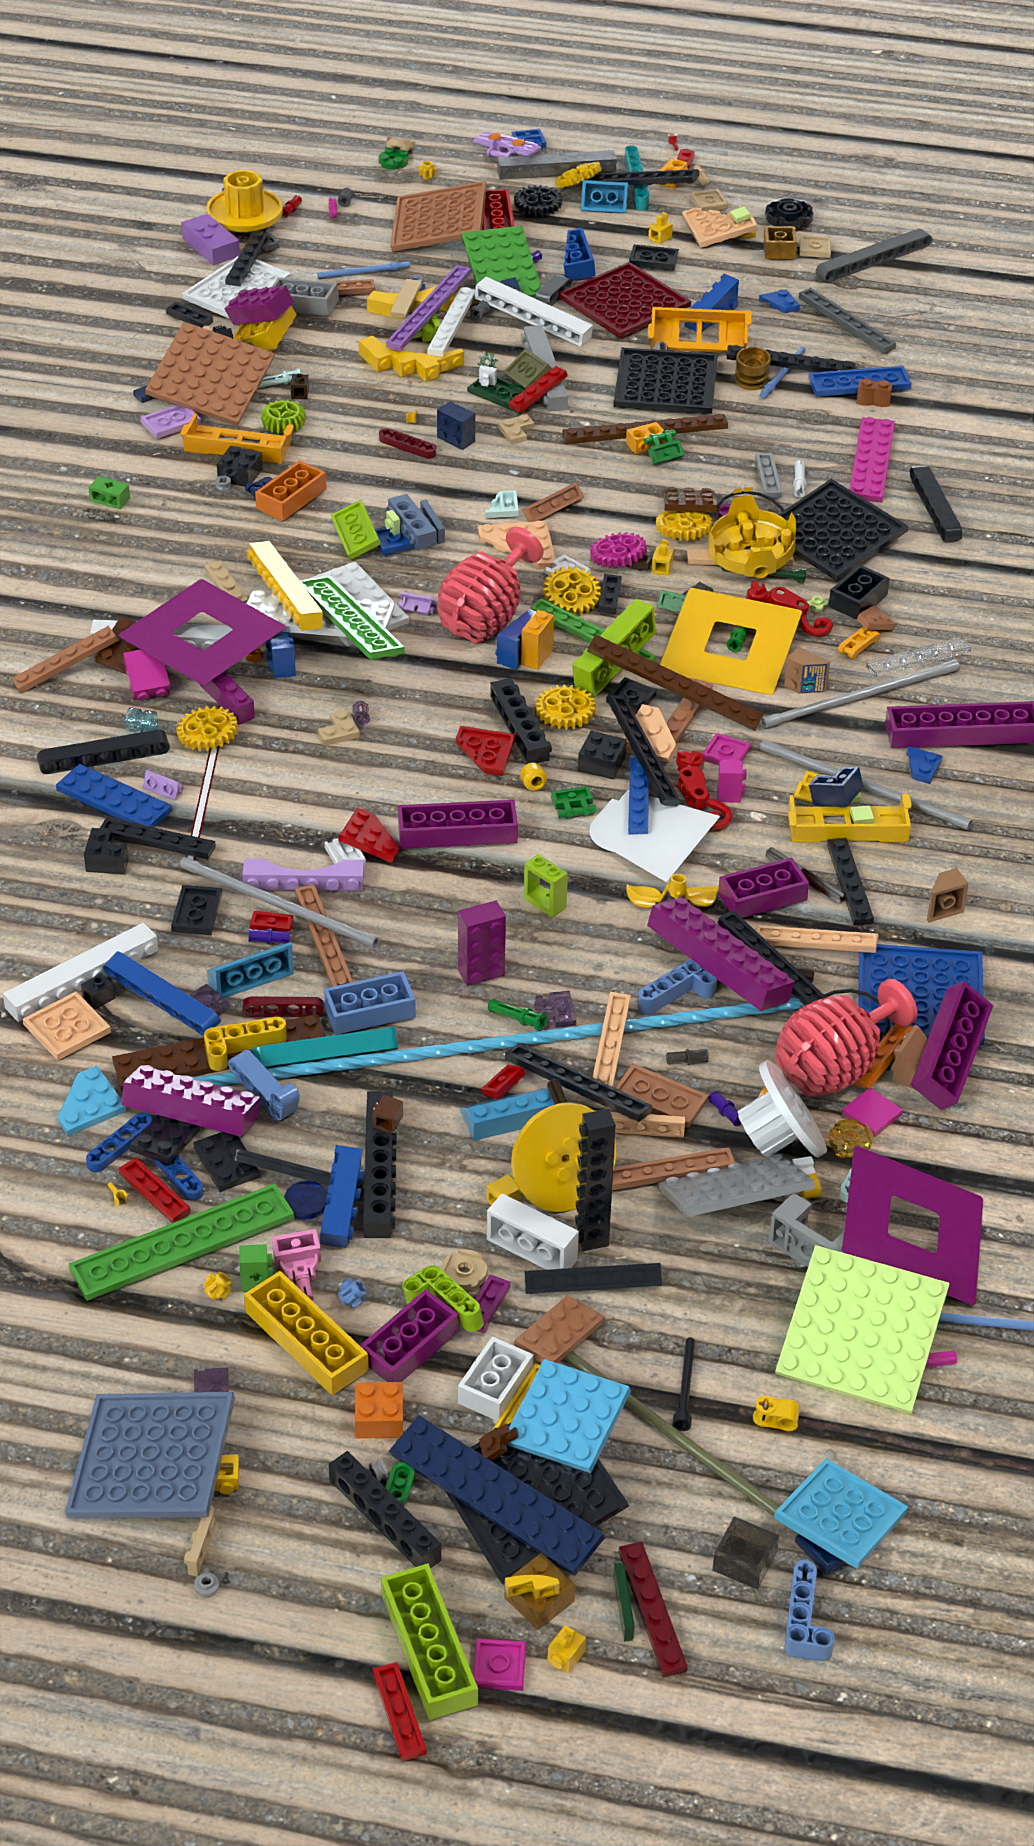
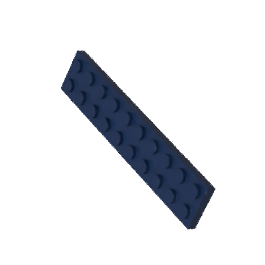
M420 1415L416 1417L389 1450L392 1457L400 1462H405L415 1472L532 1549L542 1553L549 1560L576 1576L605 1539L604 1533Z

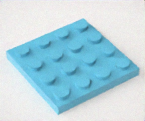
M544 1359L509 1427L510 1430L516 1427L519 1437L506 1445L591 1473L628 1399L631 1389L627 1385Z
M825 1458L775 1511L774 1519L857 1569L907 1514L908 1506Z

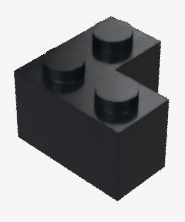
M91 829L84 851L86 872L125 875L129 862L127 844L113 843L111 829Z

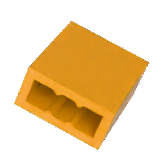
M537 610L522 629L521 665L538 670L553 651V614Z

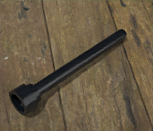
M688 1337L685 1343L679 1410L673 1415L672 1426L679 1431L689 1430L692 1423V1417L688 1412L695 1340L692 1337Z

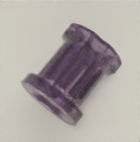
M364 701L356 702L352 706V711L355 714L353 721L356 725L364 726L370 721L368 714L369 706Z

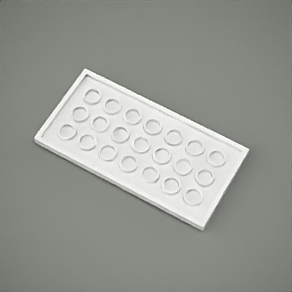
M261 590L252 592L247 602L248 605L284 624L286 628L281 632L347 637L324 613L322 629L301 631L273 593H265ZM368 599L357 600L386 629L388 628L394 612V603H389L388 601L372 602Z

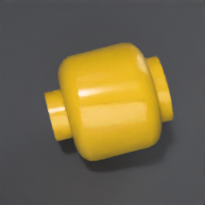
M526 764L520 771L521 781L527 789L537 791L545 786L547 775L539 764Z

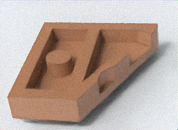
M876 605L861 612L857 618V621L867 630H893L896 625L890 619L891 617L883 613Z

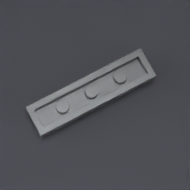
M755 453V461L763 493L773 499L782 498V489L773 454Z

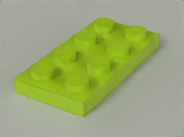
M361 499L330 515L350 560L381 545Z

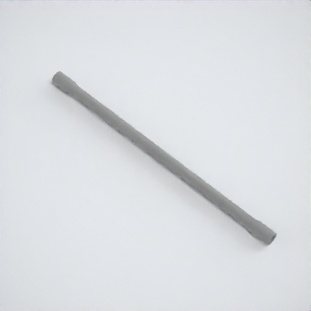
M957 660L946 662L940 666L780 714L777 713L763 717L761 722L764 728L776 726L782 722L938 675L955 672L960 669V665Z
M765 739L761 743L760 750L780 756L826 775L834 776L839 771L835 767L785 749ZM862 778L863 789L896 802H901L902 793ZM910 797L911 807L948 821L966 830H969L972 824V819L957 813H951Z
M183 857L180 861V867L187 871L202 875L357 940L363 945L375 949L379 944V938L374 935L359 931L201 865L197 861L187 857Z

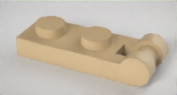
M212 1505L209 1516L201 1517L198 1529L193 1530L191 1550L187 1549L185 1553L184 1564H187L188 1575L198 1577L215 1528V1513Z

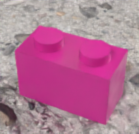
M719 760L717 799L719 802L741 803V795H745V783H743V780H746L747 770L743 769V761Z

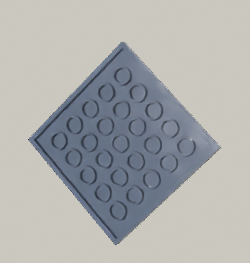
M234 1393L97 1394L65 1510L67 1518L208 1517L234 1406Z

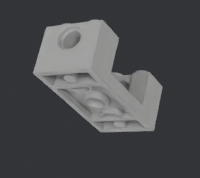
M793 1193L772 1213L769 1243L806 1267L809 1266L815 1245L843 1253L844 1232L833 1242H830L826 1237L811 1230L807 1222L812 1204L805 1198H801Z

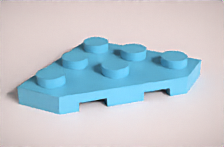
M94 1066L77 1074L58 1115V1123L66 1135L70 1136L126 1112V1106L121 1105L122 1100L99 1067Z

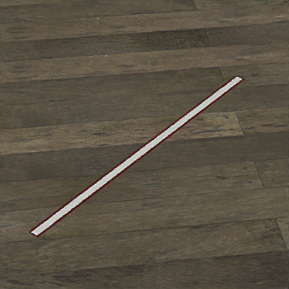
M219 745L216 746V750L212 747L209 749L190 836L200 838ZM186 855L187 858L195 861V856Z

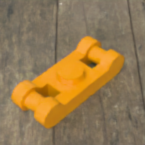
M863 626L839 645L838 652L847 654L849 658L854 660L860 652L873 642L877 643L881 634L877 631L867 630Z

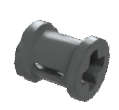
M347 187L343 188L338 198V203L341 206L348 207L351 204V200L354 197L353 190Z
M482 300L477 306L471 308V316L476 320H480L484 314L490 312L491 307L487 301Z

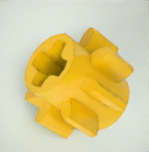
M423 161L422 165L418 166L419 176L427 180L432 179L433 175H436V165H433L432 161Z
M211 1272L205 1278L204 1285L206 1287L204 1292L213 1300H217L220 1297L225 1300L231 1293L232 1287L230 1285L232 1281L223 1272H218L216 1275Z

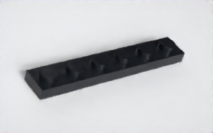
M253 231L225 278V285L241 287L266 244L268 233Z
M108 817L105 818L100 826L102 829H111L113 839L208 860L216 848V843L213 840Z
M847 838L827 839V847L842 892L845 893L844 898L853 925L873 924L874 916Z
M661 1263L524 1271L525 1294L662 1286Z

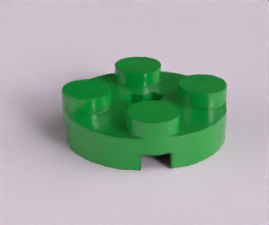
M385 148V151L379 155V164L381 163L383 168L389 170H396L399 166L404 168L408 165L407 151Z

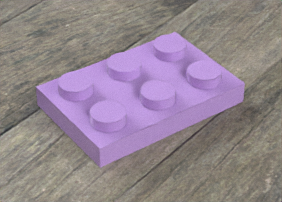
M175 405L140 418L141 423L158 439L181 431L185 424H189L195 412L191 409ZM197 415L199 425L201 424V418Z

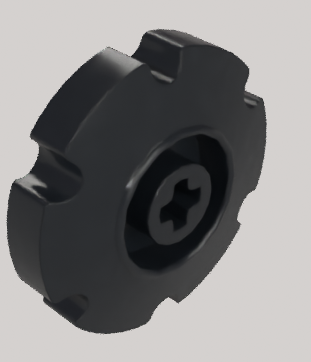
M780 198L778 201H771L767 204L765 215L766 220L773 226H789L800 229L801 226L806 227L812 223L814 212L813 207L803 200Z

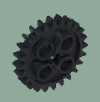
M534 185L533 187L528 186V188L523 187V190L519 189L518 192H515L514 205L516 209L519 208V211H523L524 214L528 212L529 215L535 214L537 216L540 214L543 216V214L549 215V212L554 213V211L561 209L563 198L561 192H557V189L553 190V187L547 188L548 186L542 187V185L537 187Z

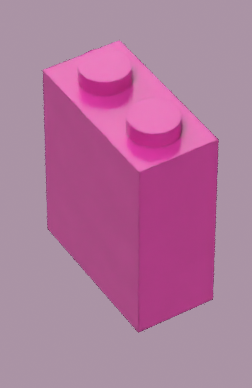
M143 650L123 653V663L133 700H146L153 696L162 697L170 693V682L165 663Z

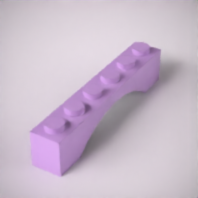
M244 859L243 882L261 890H295V888L314 884L316 890L363 891L364 860L344 859L324 868L297 870L280 867L265 859Z

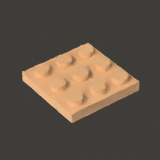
M77 992L23 1018V1025L57 1061L111 1033L110 1026Z

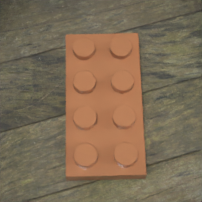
M635 1064L631 1065L615 1087L651 1104L652 1113L655 1115L685 1117L686 1128L691 1126L708 1102L709 1096Z
M567 1295L514 1340V1346L533 1354V1359L541 1364L544 1359L559 1363L604 1323L605 1316Z

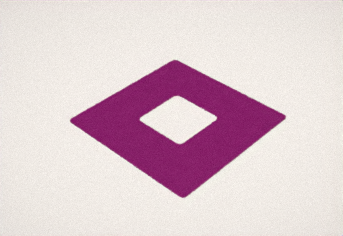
M199 579L121 632L119 637L197 683L205 685L285 629L286 626L206 580ZM201 612L232 628L231 632L205 650H200L172 633Z
M854 1146L842 1251L845 1254L948 1282V1296L975 1305L983 1198L980 1195L870 1150ZM892 1196H897L939 1214L936 1253L895 1238L888 1233Z

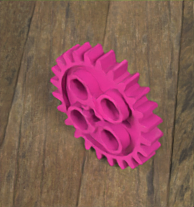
M619 532L617 535L612 533L611 536L605 535V538H599V541H594V544L591 545V560H593V563H597V565L602 564L603 567L609 565V568L612 566L618 568L619 565L625 567L627 563L632 565V561L638 562V559L643 558L642 555H646V540L640 537L639 534L634 536V533L628 534V532L624 534Z

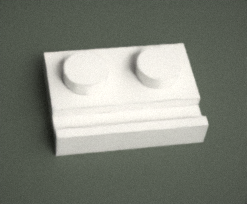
M334 839L331 843L325 842V849L334 864L345 859L364 860V865H366V859L361 850L342 843L338 839Z

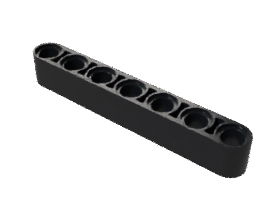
M929 465L911 467L910 479L943 542L961 540L963 534L962 527Z
M158 729L43 749L38 752L37 761L43 774H53L71 771L78 764L93 767L162 755L169 751L170 744L166 732Z

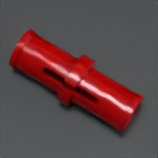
M295 195L293 199L285 203L282 217L287 218L290 213L296 211V207L302 203L300 196L297 197Z

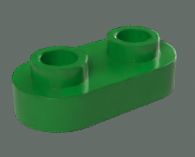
M399 1462L391 1468L386 1489L394 1497L399 1496L396 1499L403 1506L409 1500L415 1480V1470L405 1462Z

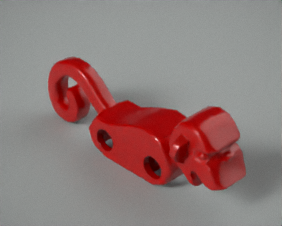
M757 581L751 582V586L747 590L746 599L801 610L800 625L811 636L822 637L832 631L833 622L827 617L817 618L814 621L813 627L808 623L809 603L805 599L784 587L778 586L767 591L764 583L762 586H759ZM777 590L783 591L784 594H778ZM799 602L804 603V606H799Z
M692 750L691 753L688 751H678L676 764L679 772L678 789L691 808L703 811L706 807H710L720 811L725 816L723 820L716 821L710 829L721 830L726 828L732 821V811L724 803L710 798V793L706 789L705 776L702 772L705 763L704 755L695 750ZM718 811L709 812L711 814L720 816V813Z

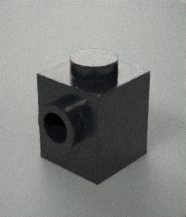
M102 973L81 984L82 998L94 1010L115 999V985L110 978L107 979Z

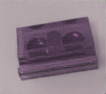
M228 1367L205 1369V1371L194 1369V1392H229Z

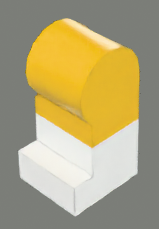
M812 1157L792 1159L794 1165L814 1180L815 1189L799 1192L800 1197L805 1199L821 1197V1185L813 1167Z

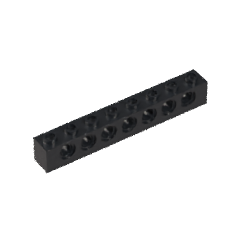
M367 1091L364 1238H391V1229H395V1216H391V1212H396V1199L391 1198V1195H396V1182H392V1178H396V1165H392V1162H396V1148H392V1145H397V1132L391 1134L373 1128L372 1122L374 1104L379 1102L383 1095L393 1098V1091Z
M609 1109L583 1113L582 1124H579L581 1139L578 1140V1146L581 1154L577 1156L580 1170H577L579 1185L576 1186V1192L579 1200L575 1202L578 1215H575V1223L579 1231L578 1243L581 1244L583 1251L609 1246L616 1129Z

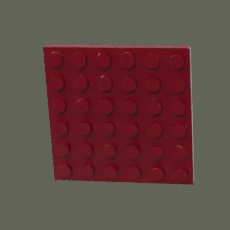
M630 262L558 293L560 300L618 338H623L651 324L652 307H691V300Z

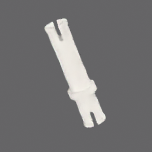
M798 460L794 464L795 479L793 487L795 488V496L798 497L799 493V497H803L807 484L805 479V462L802 461L800 464V460Z

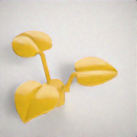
M673 874L670 884H666L662 894L652 887L631 886L628 884L626 891L630 901L639 907L651 908L656 902L660 903L668 890L673 898L682 897L683 895L693 905L706 907L714 904L718 886L687 888V878L682 874Z

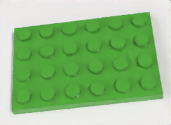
M522 226L462 233L463 244L476 285L485 277L499 283L502 280L516 277L521 292L535 299L541 284Z

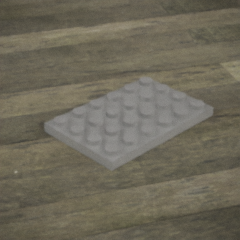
M774 1154L768 1159L763 1160L752 1159L749 1160V1163L745 1164L733 1163L724 1169L711 1168L705 1173L693 1172L682 1178L670 1177L664 1182H659L660 1191L687 1217L815 1189L814 1180L781 1154Z

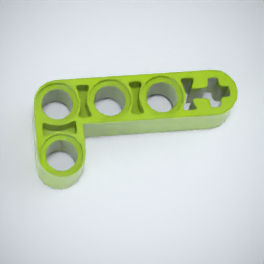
M427 1266L403 1282L402 1288L407 1304L427 1289L459 1314V1323L465 1330L473 1332L483 1327L484 1320L479 1303L438 1266Z

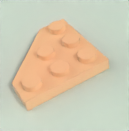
M642 704L636 714V718L659 761L670 763L677 751V745L660 709ZM627 740L626 752L635 754Z

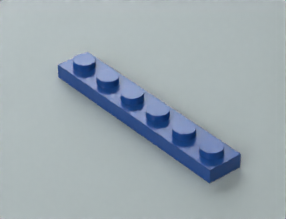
M630 757L629 835L648 834L649 780L637 757Z

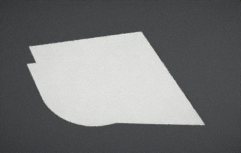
M627 790L619 801L615 799L609 801L591 823L589 832L594 843L601 848L616 852L667 882L720 816L679 804L678 806L661 805L658 798L649 796L648 834L629 835V790Z

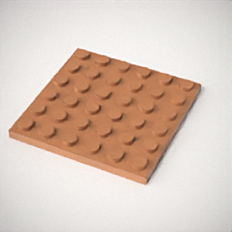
M481 181L398 196L390 246L391 250L402 251L404 249H415L421 246H432L455 240L461 241L463 232L482 230L486 182Z
M183 322L147 385L145 394L238 426L273 362L275 353Z

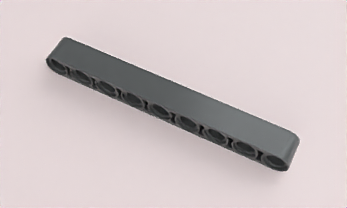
M919 228L823 262L817 266L815 272L824 281L832 282L926 248L931 244L932 236Z

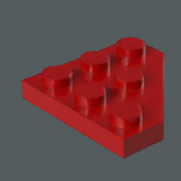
M460 726L456 736V744L484 773L503 776L515 742V734Z
M356 808L338 838V841L391 863H393L400 849L376 815L360 808Z

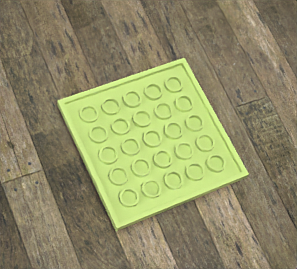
M815 1245L775 1374L912 1414L949 1289V1283Z

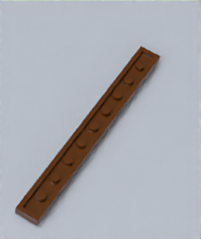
M725 414L700 415L697 417L668 418L666 420L636 421L633 423L562 429V436L565 444L626 439L628 429L657 422L663 430H675L676 434L728 429V421Z
M596 634L587 649V652L751 730L756 731L764 715L749 706Z

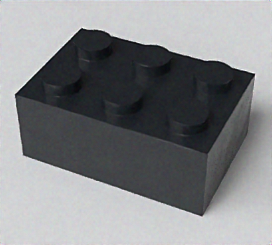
M858 565L830 589L828 607L857 620L861 612L877 605L888 595L890 578L865 566Z

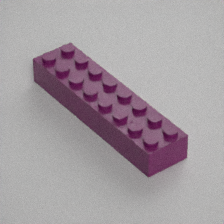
M1034 701L889 706L886 711L885 727L891 748L1034 743Z
M678 897L652 906L647 923L648 927L759 1011L789 1002L795 981L788 977L786 973L776 968L771 962L761 957L758 952L745 945L743 941L730 934L728 930L718 925L713 919L703 914L700 909L691 905L686 899Z

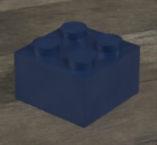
M451 401L437 409V438L461 450L475 442L476 413Z

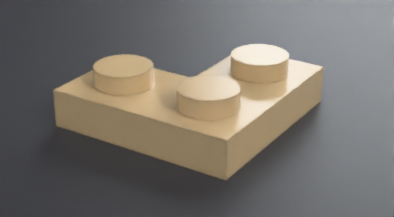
M528 414L497 422V428L512 445L527 441V435L524 431L535 427L534 421Z
M347 709L330 713V720L333 725L318 729V736L324 746L360 738V732Z

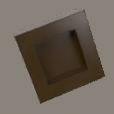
M642 555L643 558L638 559V562L632 561V568L649 570L652 565L653 555Z

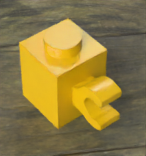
M662 212V216L657 215L656 222L649 225V239L658 244H662L672 238L673 224L667 222V213Z
M662 539L659 547H656L652 558L651 573L669 576L674 556V549L668 548L669 540Z
M565 1625L548 1646L547 1661L556 1669H562L569 1673L586 1651V1637Z

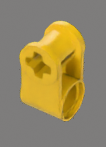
M760 1396L756 1400L753 1421L758 1426L784 1431H794L797 1429L800 1411L798 1402L770 1396Z

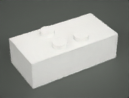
M501 1194L487 1210L488 1241L544 1269L572 1268L576 1263L578 1257V1230L504 1194Z

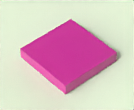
M716 733L702 754L705 757V761L719 765V760L743 761L751 749V744Z
M872 1088L867 1089L842 1109L843 1116L874 1137L903 1113V1109Z
M476 1639L473 1677L477 1687L481 1689L523 1691L526 1642Z

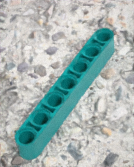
M632 145L626 146L624 159L626 171H644L638 148ZM646 184L630 185L635 208L640 211L647 210L649 208L648 186Z
M396 1027L263 1045L251 1049L252 1054L265 1068L393 1051L399 1049Z

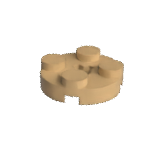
M386 137V147H400V150L405 151L415 148V141Z
M459 1250L458 1254L453 1256L449 1254L442 1263V1270L465 1291H477L487 1278V1263L475 1251ZM464 1268H468V1272L459 1271L464 1270Z

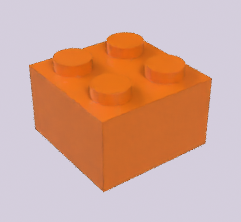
M403 1382L355 1383V1439L400 1438L403 1434Z

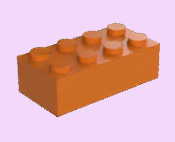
M299 460L255 492L256 509L281 521L286 520L327 489L326 472Z

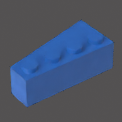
M583 227L567 230V245L564 258L565 277L573 281L596 276L594 258Z
M723 274L721 280L712 285L713 289L710 292L706 291L701 301L697 300L690 309H736L738 306L739 279ZM685 322L684 327L697 332V322ZM702 323V331L714 323Z
M528 609L497 635V648L495 652L497 664L515 670L521 665L522 629L536 611Z
M280 631L265 642L267 658L271 659L268 660L269 671H273L274 678L296 676L292 633Z
M336 1145L334 1163L331 1169V1185L328 1187L327 1205H325L320 1233V1244L347 1248L348 1240L353 1239L354 1233L351 1221H356L358 1208L354 1207L355 1201L359 1202L361 1188H358V1183H363L365 1170L361 1169L362 1149Z

